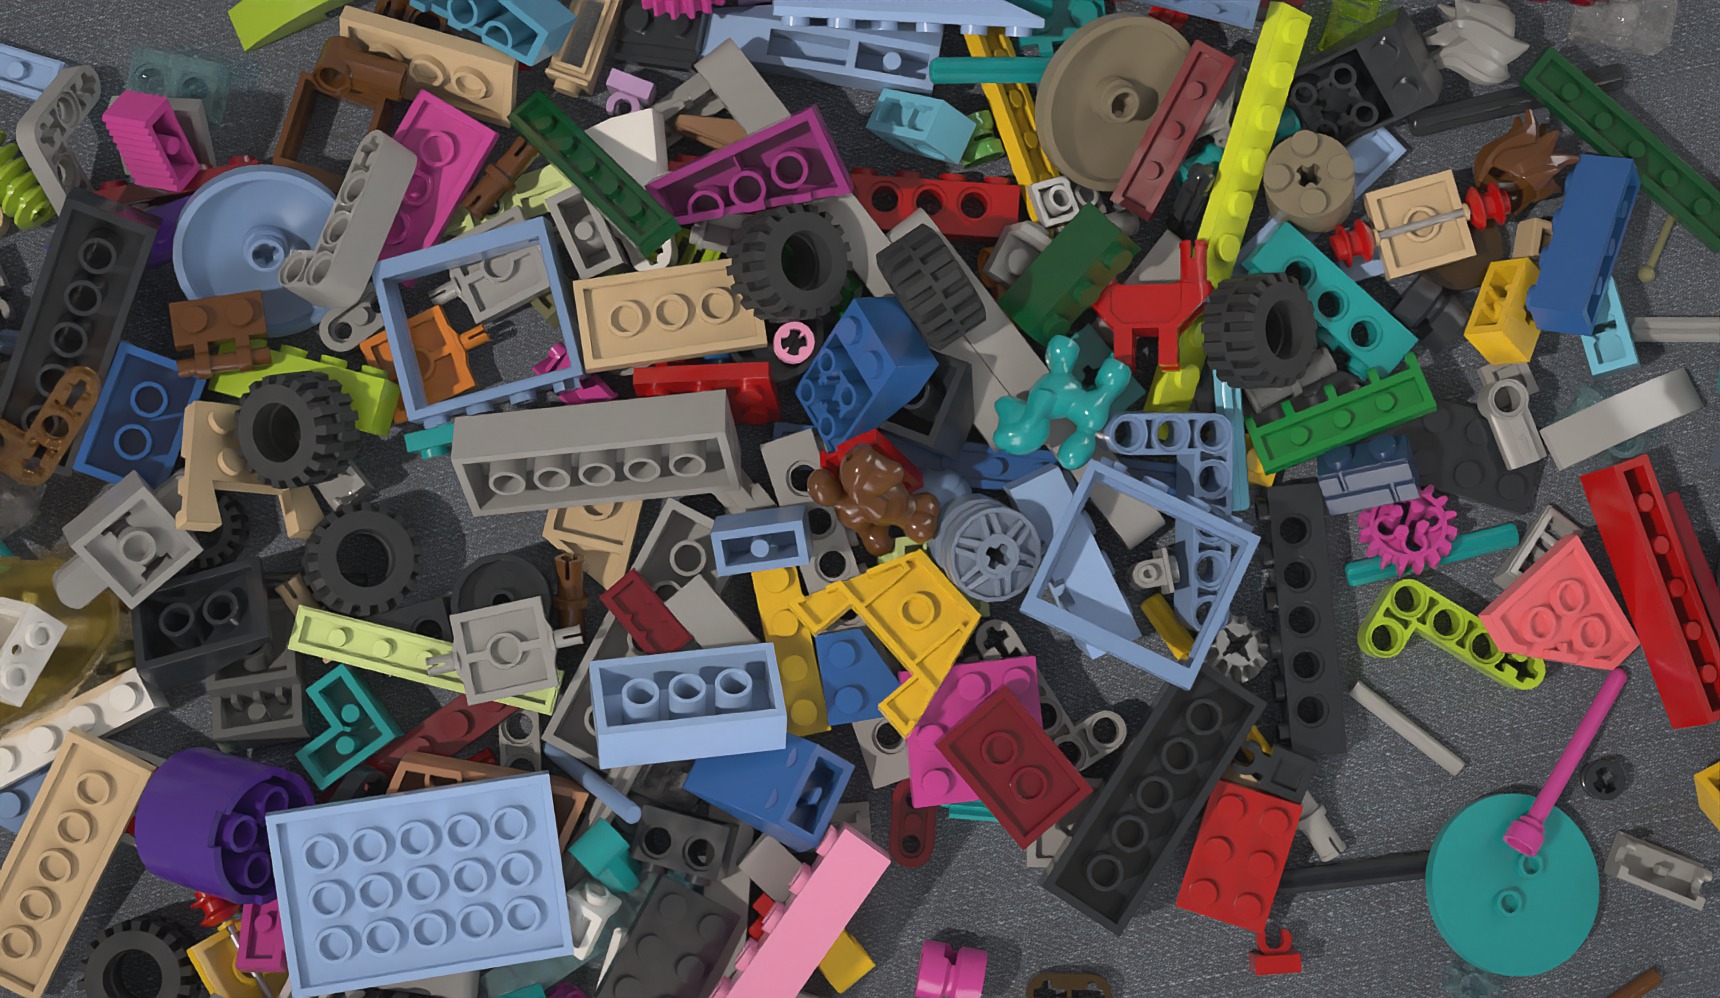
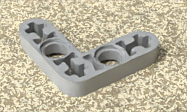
M89 65L62 69L19 120L16 127L18 146L58 216H60L66 196L74 186L90 192L95 191L67 142V139L100 98V80L96 71ZM57 101L61 108V120L57 112ZM58 164L60 166L62 173V183L60 182L58 177Z

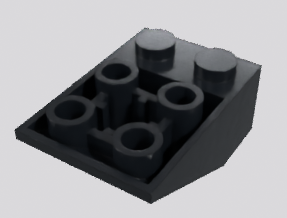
M1401 6L1364 24L1296 67L1286 101L1295 112L1303 130L1327 135L1344 145L1437 102L1445 81L1405 8Z

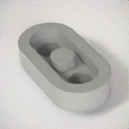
M373 281L367 283L361 298L354 305L348 308H333L324 315L320 322L319 333L321 340L328 348L342 354L352 353L360 348L359 344L362 341L385 330L382 314L376 313L374 310V303L378 298ZM344 324H350L352 327L351 336L347 339H340L338 336L339 328Z

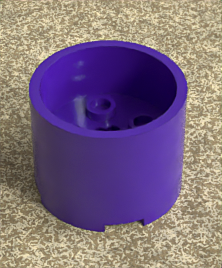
M205 747L185 749L166 760L153 774L143 791L135 820L137 851L145 867L154 876L164 881L238 904H268L277 899V891L265 819L266 813L315 805L314 798L306 782L297 774L285 769Z

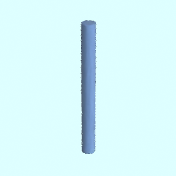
M546 741L542 744V753L626 822L633 824L641 818L642 811L636 804L578 758Z

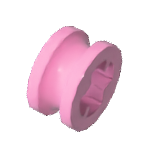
M795 321L781 326L773 339L775 354L779 359L790 364H797L806 360L812 353L815 344L814 335L810 328L803 323ZM792 330L801 333L798 337L799 339L803 336L806 339V346L800 347L798 355L795 356L787 353L789 347L783 350L781 346V339L788 338Z

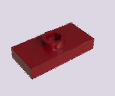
M636 568L631 569L599 597L647 655L678 652L693 639V636L668 609L663 600Z

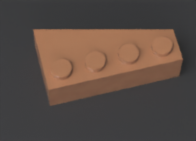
M407 750L397 767L386 794L531 773V771ZM549 775L560 855H562L590 792L575 779Z

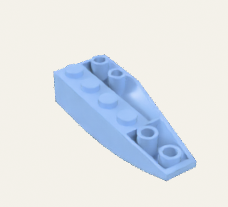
M772 0V16H781V26L808 27L810 18L826 19V28L855 29V20L871 21V30L898 31V22L916 23V32L943 33V24L961 25L960 34L987 35L988 26L1006 27L1005 36L1032 37V28H1044L1045 20L1005 0Z
M772 5L712 8L702 53L699 54L698 61L730 37L753 67L760 72L881 93L883 88L932 98L934 83L929 78V63L934 58L939 57L943 33L916 32V23L898 22V31L871 30V21L855 20V29L826 28V19L810 18L808 27L781 26V16H772Z

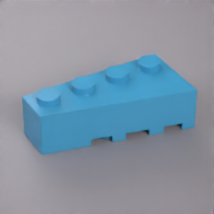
M410 0L409 4L424 13L430 10L448 19L447 25L461 32L467 29L481 36L483 43L531 67L560 51L577 19L575 14L557 0Z

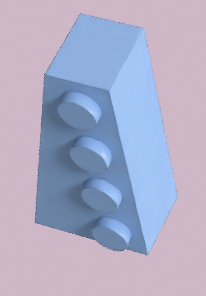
M1052 463L1003 485L1012 508L1021 513L1035 527L1041 542V561L1039 566L1077 489L1067 469L1061 471L1058 466ZM1083 510L1049 580L1048 586L1059 608L1129 641H1133L1142 635L1133 619L1132 608L1124 592L1119 590L1112 576L1115 574L1114 568L1104 550L1100 551L1093 535L1097 534L1095 526L1087 511ZM1072 637L1075 645L1092 660L1106 654Z

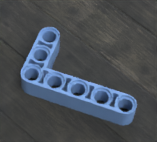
M1201 411L1109 412L1107 423L1100 432L1096 433L1095 442L1101 449L1125 455H1177L1176 498L1182 501L1185 500L1187 495L1197 498L1212 506L1210 514L1225 521L1227 520L1228 516L1232 514L1233 429L1226 417L1221 414ZM1123 422L1126 427V436L1123 442L1118 444L1115 440V429L1118 424ZM1165 422L1169 432L1168 437L1161 444L1157 433L1160 425ZM1207 422L1210 427V435L1207 441L1203 443L1200 438V430L1203 424ZM1206 467L1209 471V480L1206 486L1202 488L1199 483V476ZM1176 519L1175 558L1178 564L1180 582L1174 583V615L1181 626L1199 633L1230 566L1231 544L1204 531L1200 533L1199 529ZM1203 558H1206L1207 570L1199 578L1197 573L1198 564ZM1202 603H1205L1206 615L1198 622L1196 617L1197 609ZM1230 605L1216 634L1222 631L1228 623Z

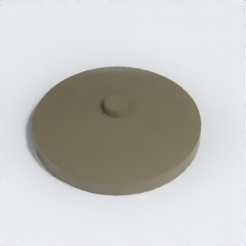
M1119 12L1105 15L1087 23L1074 32L1060 46L1050 60L1042 76L1036 96V131L1042 150L1051 164L1063 175H1066L1069 179L1083 187L1097 191H1115L1191 49L1185 38L1170 25L1152 16L1136 12Z

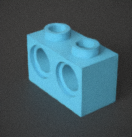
M883 88L865 128L899 151L959 164L976 127V123L944 100Z
M1612 276L1610 277L1592 335H1581L1592 376L1596 380L1641 368L1619 291Z

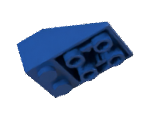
M896 297L854 298L800 379L794 392L829 452L832 453L837 451L838 444L877 428L916 397L939 364Z
M786 732V749L697 758L682 788L797 852H803L818 847L855 765L818 744Z

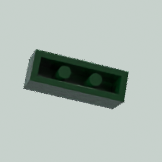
M1088 201L996 303L1029 336L1047 349L1048 342L1056 334L1066 335L1071 324L1087 307L1093 305L1098 300L1101 292L1118 273L1123 272L1130 265L1132 258L1141 248Z

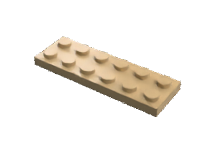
M76 726L68 730L0 870V985L25 998H42L140 802L143 791L157 768Z

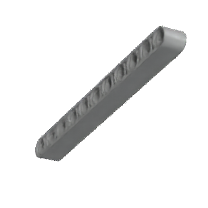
M730 37L694 65L704 81L747 135L791 115ZM850 193L801 202L802 206L807 204L817 206L818 213L828 212L833 216L832 225L840 224L845 232L841 236L843 243L849 242L851 248L850 252H846L847 261H853V272L864 283V286L873 297H896L881 274L876 260V254L889 246L891 242L856 197ZM921 335L929 349L972 364L974 421L972 424L994 452L998 453L1001 449L996 446L992 439L999 419L995 411L994 402L1001 396L1009 395L964 336L939 351L930 346Z

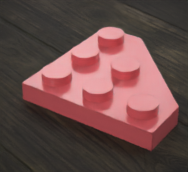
M1578 535L1563 536L1478 614L1499 651L1509 654L1599 670H1614L1641 644Z

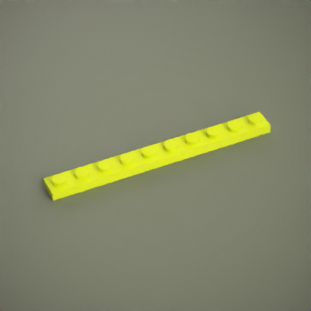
M1270 1L1196 239L1209 243V248L1207 249V280L1212 283L1215 289H1218V283L1224 279H1230L1264 173V167L1269 157L1312 19L1310 15L1284 2ZM1195 246L1193 249L1192 259L1195 257ZM1203 313L1181 336L1180 372H1162L1161 367L1157 365L1143 411L1189 410L1207 353H1204L1202 346L1204 333H1201V323L1205 321ZM1165 422L1158 428L1157 435L1158 439L1166 440L1169 431Z

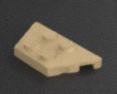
M645 500L549 509L542 536L564 554L570 553L572 561L574 553L584 556L583 571L608 590L627 574Z

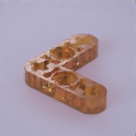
M75 366L68 369L61 376L27 433L0 418V434L4 438V447L0 449V472L28 486H38L45 483L52 475L100 396L102 385L98 374L84 366ZM80 379L88 383L86 391L91 396L87 394L80 395L73 409L64 405L73 389L67 382L76 384ZM51 415L63 417L69 425V432L62 437L49 435L43 427L44 419ZM41 443L43 446L48 447L39 464L42 468L37 467L33 472L25 469L27 461L24 458L30 459Z

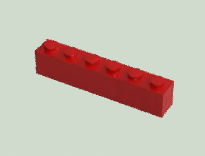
M1647 453L1579 476L1672 729L1706 725L1719 720L1720 648Z

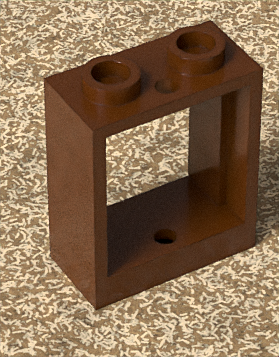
M301 71L271 165L284 166L308 174L328 187L337 196L345 177L296 162L318 94L374 111L367 135L374 130H380L386 134L395 106L388 98L350 89L348 93L341 96L326 94L315 86L311 73Z

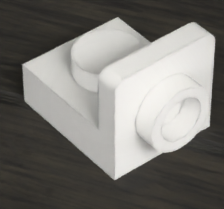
M584 878L566 892L574 956L582 961L591 954L607 919L619 909L622 903L619 898L610 893L607 887L588 878Z

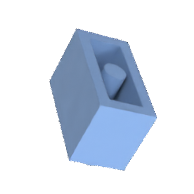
M806 504L716 516L710 532L718 577L810 564L814 548Z

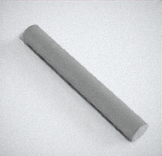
M1356 680L1347 692L1348 695L1450 774L1456 776L1464 767L1465 762L1360 680Z

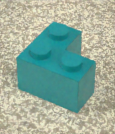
M342 663L306 689V692L329 722L331 728L299 750L295 755L319 789L323 791L331 789L343 780L354 767L366 763L405 734L357 667Z

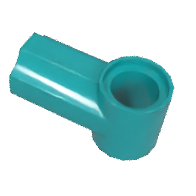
M602 817L568 849L578 862L595 879L598 878L614 895L619 892L631 893L641 883L639 876L642 868L636 859L629 858L630 852L627 850L630 847L629 844Z

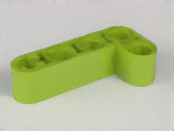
M1413 579L1395 580L1388 583L1381 590L1357 633V643L1360 650L1366 655L1373 658H1391L1400 653L1411 634L1415 632L1492 680L1510 689L1527 690L1535 688L1543 681L1546 673L1543 659L1500 652L1480 618ZM1401 587L1407 588L1413 596L1412 607L1406 612L1399 610L1395 604V594ZM1441 610L1445 611L1451 618V628L1445 635L1439 634L1433 626L1434 617ZM1380 625L1388 629L1391 637L1389 645L1382 651L1378 650L1372 643L1373 630ZM1479 634L1487 637L1490 643L1489 652L1483 658H1478L1472 650L1473 640ZM1502 658L1513 662H1523L1522 669L1527 673L1525 677H1516L1518 671L1507 663L1499 662Z

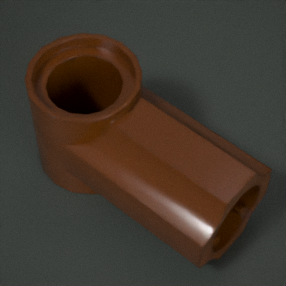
M337 35L326 40L311 77L319 90L332 96L345 95L350 89L401 102L408 78L409 64L363 53L359 44L354 40Z

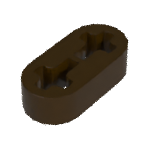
M1038 971L1029 978L1025 988L1026 998H1040L1038 995H1033L1034 989L1041 988L1044 980H1050L1052 988L1065 989V996L1053 995L1050 998H1084L1082 996H1072V990L1087 989L1088 982L1094 981L1096 988L1103 991L1102 997L1095 998H1112L1111 987L1106 979L1100 974L1091 971Z

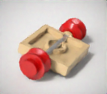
M1450 169L1365 193L1362 198L1371 229L1360 219L1355 220L1354 229L1346 231L1342 225L1338 224L1335 228V235L1330 236V246L1337 262L1343 260L1347 268L1352 267L1353 257L1361 255L1367 263L1371 262L1375 247H1377L1386 280H1394L1477 255L1467 221H1470L1480 231L1485 230L1488 219L1493 218L1498 225H1503L1506 214L1511 212L1510 200L1504 188L1498 189L1497 185L1491 181L1487 184L1486 192L1479 194L1474 187H1470L1464 203L1461 204L1453 173Z

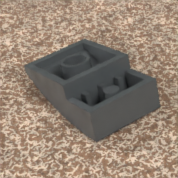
M283 598L267 600L272 640L206 678V691L212 698V739L224 753L312 739L309 695L306 692L308 683L304 653L288 649L295 616Z

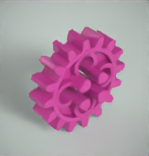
M1430 484L1424 491L1420 490V498L1402 501L1401 503L1405 504L1408 508L1405 525H1399L1403 509L1397 504L1394 506L1395 503L1363 509L1365 512L1360 513L1357 520V525L1364 528L1360 530L1358 541L1360 543L1370 542L1366 556L1368 558L1376 555L1381 556L1379 568L1383 570L1390 563L1396 564L1397 575L1401 576L1406 566H1412L1416 575H1421L1425 562L1433 569L1438 567L1441 559L1439 555L1446 557L1449 555L1452 544L1449 541H1454L1458 530L1450 526L1455 520L1456 512L1443 510L1448 501L1446 495L1437 499L1432 497L1434 486ZM1422 519H1432L1436 525L1429 527L1430 523ZM1385 527L1384 531L1393 534L1389 536L1382 535L1378 528ZM1408 529H1415L1411 538L1412 547L1418 546L1420 551L1413 552L1406 547L1405 542L1409 534Z

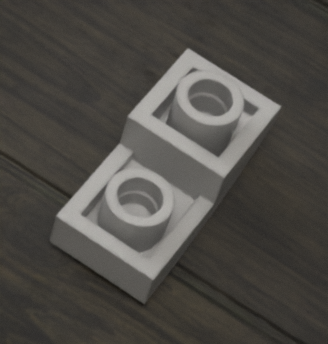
M1066 175L1026 187L1039 224L1045 229L1066 226L1088 201L1103 214L1107 213L1099 191L1083 187L1067 178Z
M701 574L695 576L664 603L703 649L760 643L733 609L728 607Z
M765 833L735 862L775 902L779 900L783 904L792 893L789 891L790 886L788 884L803 864L778 840Z

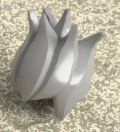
M1455 0V7L1441 3L1438 4V7L1450 21L1422 34L1425 39V45L1441 46L1429 53L1433 61L1437 60L1435 64L1438 70L1443 68L1451 69L1473 83L1484 86L1498 85L1510 78L1507 64L1518 58L1530 47L1528 43L1513 38L1516 24L1515 15L1511 12L1510 8L1498 0H1480V3Z

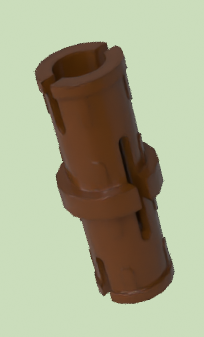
M518 136L516 141L494 166L489 164L484 169L487 174L460 203L480 221H483L484 217L506 192L511 194L516 189L514 183L532 162L540 156L539 152L530 144H527L522 137Z
M565 553L555 557L557 593L553 596V607L558 609L559 629L580 625L581 633L564 636L565 639L583 636L584 644L572 645V647H579L587 643L584 608L588 606L589 599L588 594L584 592V556L574 553L573 561H570V553Z

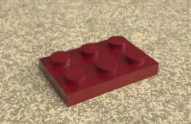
M1005 684L1000 685L933 743L1023 851L1093 791Z

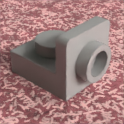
M1032 221L1005 226L982 273L1006 289H1009L1052 242V239L1048 237L1049 232L1043 226Z

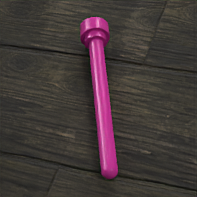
M1615 668L1610 671L1526 816H1520L1518 821L1513 820L1509 825L1503 839L1518 852L1533 857L1537 855L1545 841L1543 823L1627 680V674L1623 669Z

